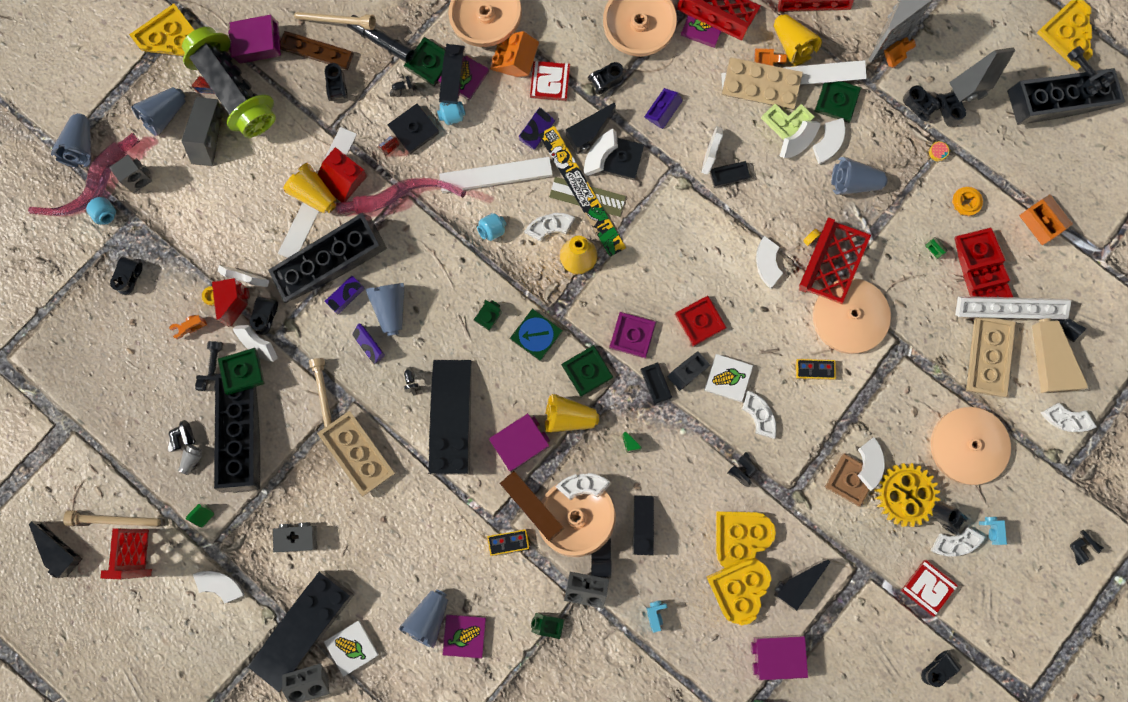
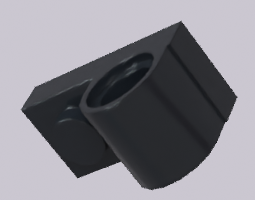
M697 351L675 368L667 377L681 391L705 371L710 364Z
M611 538L599 550L591 554V576L611 578Z

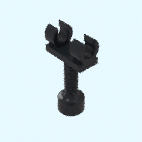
M1078 46L1067 57L1071 62L1078 61V64L1086 71L1090 78L1083 84V87H1086L1090 95H1094L1102 89V86L1105 88L1110 86L1115 81V78L1112 74L1108 73V69L1096 73L1090 64L1086 62L1087 60L1084 59L1083 54L1085 51L1081 46Z
M207 341V349L210 350L208 375H196L195 390L205 391L206 380L215 381L217 355L219 351L223 350L222 342Z

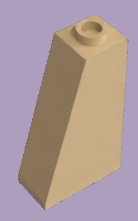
M1051 318L1040 319L1039 323L1032 325L1041 393L1087 389L1085 378L1060 322L1051 321Z

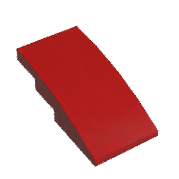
M992 227L955 236L958 258L970 297L1014 298L1008 285L1010 279L1003 265L1005 258Z

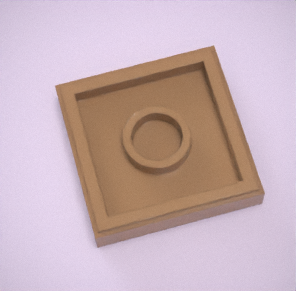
M843 453L825 488L852 504L861 507L869 492L867 486L857 476L861 472L863 464Z

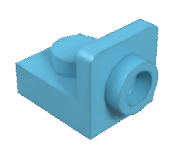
M985 517V521H979V525H990L989 539L992 541V545H1007L1005 520L997 521V517Z
M661 600L651 602L650 607H646L653 633L661 631L660 626L663 625L661 614H657L656 611L668 608L667 604L662 603Z

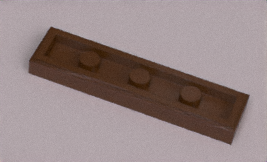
M284 31L280 40V50L325 64L336 63L341 69L345 70L349 69L354 55L353 51L288 31Z
M515 471L499 483L549 542L564 529Z

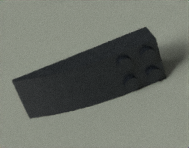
M1115 68L1108 69V73L1114 76L1115 81L1106 88L1102 86V89L1094 95H1090L1086 87H1083V84L1090 78L1086 72L1019 81L1007 90L1017 125L1065 118L1124 104L1125 99Z
M361 213L268 271L284 303H287L353 270L386 250L387 247L371 216Z
M433 360L428 474L470 475L472 360Z
M215 374L214 489L221 493L260 490V427L257 388H250L227 396L224 391L221 374Z
M319 571L277 625L248 668L276 691L280 692L282 690V675L294 672L299 668L354 594L327 572Z

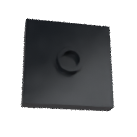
M417 103L387 124L409 154H412L439 134V130Z
M617 138L618 148L608 155L604 162V168L600 172L635 181L644 144Z

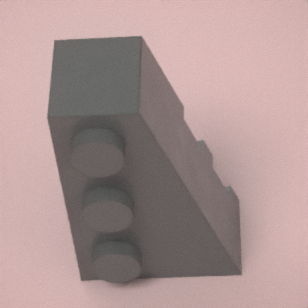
M196 97L182 138V144L191 164L213 166L220 123L224 113L218 99Z

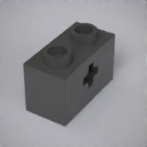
M310 522L298 523L299 527H291V524H279V528H273V553L317 550V526H311ZM299 535V539L294 540L292 536Z

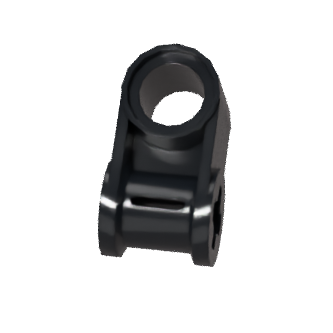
M612 62L588 76L589 82H592L596 88L595 92L597 95L622 82L624 76L623 66L618 62ZM613 71H618L620 74L617 76H613L611 73Z
M336 63L328 64L324 71L328 100L332 101L335 98L342 97L348 99L343 71ZM335 71L338 72V74H337L336 76L331 77V74H332L333 72H335Z
M919 85L911 87L903 96L904 104L923 121H929L933 112L941 107L939 101ZM911 94H914L917 99H914Z
M953 89L949 93L937 94L936 99L941 104L940 111L945 124L949 127L958 126L966 116L963 102H959Z
M122 256L118 260L114 274L110 279V286L122 295L132 293L143 269L142 262Z
M260 296L256 298L249 323L257 334L265 335L270 331L278 309L277 300Z
M943 502L936 503L932 510L933 517L942 527L958 536L962 524L968 520V517L962 514L959 509Z
M945 650L922 670L921 679L927 685L940 687L956 675L962 666L948 650Z

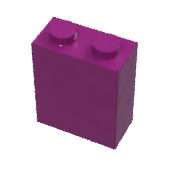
M271 14L229 22L230 30H228V35L231 40L229 52L231 57L238 63L242 64L281 56L279 23Z
M527 413L489 438L510 472H513L549 448L548 442H550V439L545 432L541 433L537 426L540 424L534 415L530 417Z
M805 636L753 637L754 642H751V653L755 654V663H752L753 675H756L757 679L808 678Z

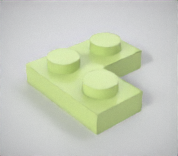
M774 104L762 115L761 119L784 140V138L794 135L799 130L803 121H812L815 116L802 104L789 116Z

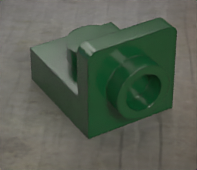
M485 299L483 307L474 318V322L490 332L501 316L502 311L497 302L493 300L489 302Z
M535 613L531 621V632L540 636L560 639L565 619Z

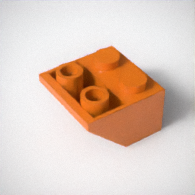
M524 31L513 33L507 40L497 44L490 69L515 77L528 76L539 41Z
M1050 194L1019 215L1041 245H1044L1073 225Z

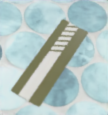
M555 177L549 197L580 206L565 179ZM590 186L605 213L620 217L626 196Z

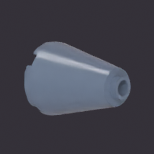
M172 87L135 103L131 109L137 119L142 120L143 126L154 136H158L186 102L184 99L186 96L180 88Z
M80 113L71 115L52 147L51 155H55L56 161L71 167H77L78 164H84L83 167L90 165V120L85 115Z
M840 157L838 159L841 160L840 163L835 164L833 168L831 184L835 185L836 190H833L836 195L882 190L887 184V176L883 171L848 157Z
M404 283L366 289L383 333L387 332L388 336L399 334L398 330H402Z
M438 589L435 592L430 591L400 625L399 630L405 635L408 633L412 639L434 649L448 603V599L445 598L447 594Z

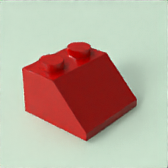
M336 147L323 160L318 171V176L332 195L343 204L367 178L365 170Z
M235 278L212 282L216 320L228 327L232 326L248 305L247 299L250 298L249 290Z

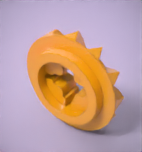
M966 186L954 193L951 203L954 205V210H957L960 215H967L968 217L981 210L983 198L978 190ZM964 198L966 200L973 198L969 205H962Z

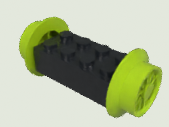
M201 27L192 31L182 43V49L185 52L183 63L186 68L198 70L230 114L227 120L229 129L241 131L246 138L256 137L267 131L276 120V116L272 111L274 100L269 95H257L252 92L251 84L246 79H243L241 70L230 61L232 58L227 53L231 44L230 38L224 33H216L212 27Z

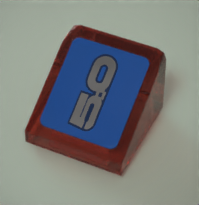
M199 76L192 84V88L198 93L215 94L202 76Z
M391 135L377 147L384 156H387L399 147V142L395 136Z

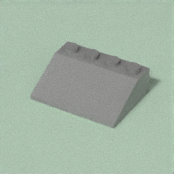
M897 0L898 3L888 15V21L870 55V63L882 55L889 46L910 34L933 0Z

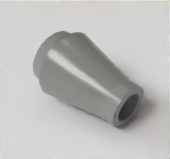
M188 445L187 448H184L178 471L189 475L201 459L202 449L194 445Z

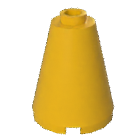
M787 14L780 15L775 19L773 27L792 64L795 66L801 65L812 58L810 55L814 51L818 52L822 45V40L817 34Z
M308 162L304 163L298 168L299 172L293 173L283 187V191L323 214L326 212L331 213L337 206L335 204L336 199Z
M580 235L574 236L562 246L560 260L564 268L572 274H584L594 267L597 261V250L594 244Z
M557 394L549 396L545 412L547 414V420H545L546 432L592 429L595 425H598L599 414L596 409Z

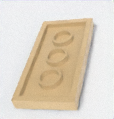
M730 57L721 95L768 105L776 104L778 107L794 110L803 72Z
M974 317L966 386L967 392L1007 397L1015 330L1014 321L990 317Z
M350 411L317 433L362 497L395 474Z

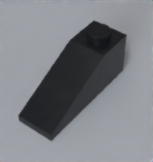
M446 44L439 102L458 104L466 64L464 45Z
M615 103L608 105L566 129V137L577 154L591 149L616 110Z
M634 495L632 555L653 556L654 496Z
M31 521L29 527L42 562L49 569L48 573L54 578L68 577L83 558L42 522Z
M822 559L786 578L784 581H779L774 589L776 591L774 596L791 609L797 611L831 561Z

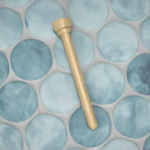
M304 12L294 13V18L298 20L360 25L366 30H374L376 25L375 16L365 14L360 18Z
M315 358L309 360V366L315 372L324 426L327 427L332 421L322 372L325 361L324 358Z
M67 510L63 518L65 526H75L79 523L137 526L161 525V520L156 518L81 515L74 510Z

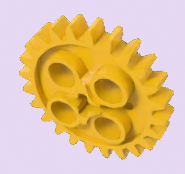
M901 463L900 468L897 465H893V471L886 469L887 475L883 474V481L878 483L881 487L874 490L880 493V496L875 497V499L881 501L877 507L884 508L881 514L888 513L886 520L894 518L895 525H898L901 521L902 527H906L907 523L910 527H914L915 522L917 525H922V520L925 522L929 521L927 515L933 516L932 509L935 506L934 503L935 501H940L939 498L935 497V494L940 493V491L934 490L938 483L931 482L934 476H926L928 470L920 472L921 466H916L914 469L913 463L908 464L907 467L905 463ZM903 476H906L909 480L907 486L902 484ZM895 483L900 490L895 488L893 484ZM920 488L925 493L922 499L917 494ZM892 491H894L897 494V500L895 502L890 499V493ZM909 491L908 496L910 498L906 499V494L904 492ZM915 501L921 503V507ZM908 503L913 507L911 514H908L906 511Z

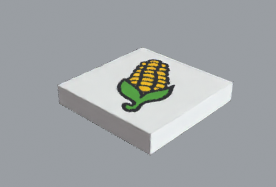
M716 354L704 391L742 402L753 365Z
M360 620L324 641L343 677L379 655Z

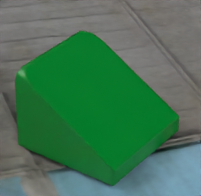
M936 237L925 245L937 259L948 251Z
M627 432L622 434L627 453L642 449Z
M197 504L185 519L202 528L215 513L206 504Z

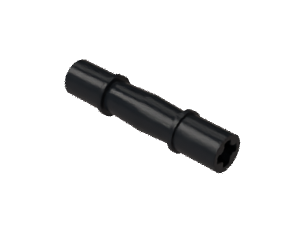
M347 24L349 29L358 33L361 37L369 39L387 50L389 54L398 57L406 63L410 62L414 56L413 49L377 28L366 30L360 25Z

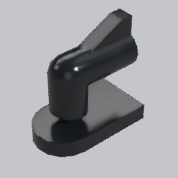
M409 75L405 76L410 94L414 96V90H418L417 86L411 82ZM404 81L392 84V89L389 92L390 97H400L402 95V90L406 89Z
M1070 318L1058 320L1066 338L1072 342H1075L1086 330L1085 327Z
M407 367L404 376L406 384L409 385L404 386V390L407 393L412 392L413 396L417 395L416 391L421 390V387L418 383H414L415 374L411 367Z
M187 420L180 421L179 427L169 431V452L182 448L179 440L180 435H182L184 445L195 444L196 441Z
M745 452L738 462L746 471L742 473L734 465L727 474L735 477L744 486L750 487L752 484L750 479L756 473L757 467L752 463L749 454Z
M1081 530L1080 534L1094 552L1098 554L1102 552L1101 550L1104 548L1095 542L1084 530ZM1080 537L1070 544L1078 566L1089 560V556L1082 549L1086 543Z

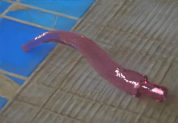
M131 133L121 142L117 143L114 141L104 149L91 163L84 191L75 200L56 208L30 206L28 208L29 214L62 216L86 209L92 199L102 196L111 173L109 167L127 156L126 152L140 142L138 137Z
M411 178L397 182L379 194L356 196L353 198V201L336 203V210L338 215L355 212L357 215L361 213L368 214L393 204L405 193L421 187L444 188L462 198L466 195V191L439 179Z

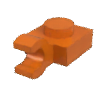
M908 37L885 49L884 54L888 66L893 68L907 58L906 52L916 47L915 40L909 41Z
M755 48L754 62L773 66V63L785 64L787 61V55H774V49Z
M192 315L186 318V321L181 323V325H170L169 329L173 331L178 328L179 332L173 337L180 339L187 333L191 334L203 328L207 323L203 317Z

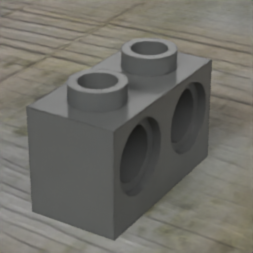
M130 155L125 156L109 167L117 180L132 193L137 192L152 182L149 174H151L149 169L144 164L142 165L137 158L133 159Z
M570 571L564 601L603 609L607 597L609 579Z
M321 663L282 675V692L288 702H305L328 695L329 677Z

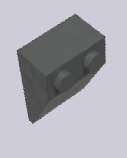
M1014 47L994 50L949 83L959 102L966 100L971 102L976 98L981 100L986 97L988 91L996 85L1016 51Z

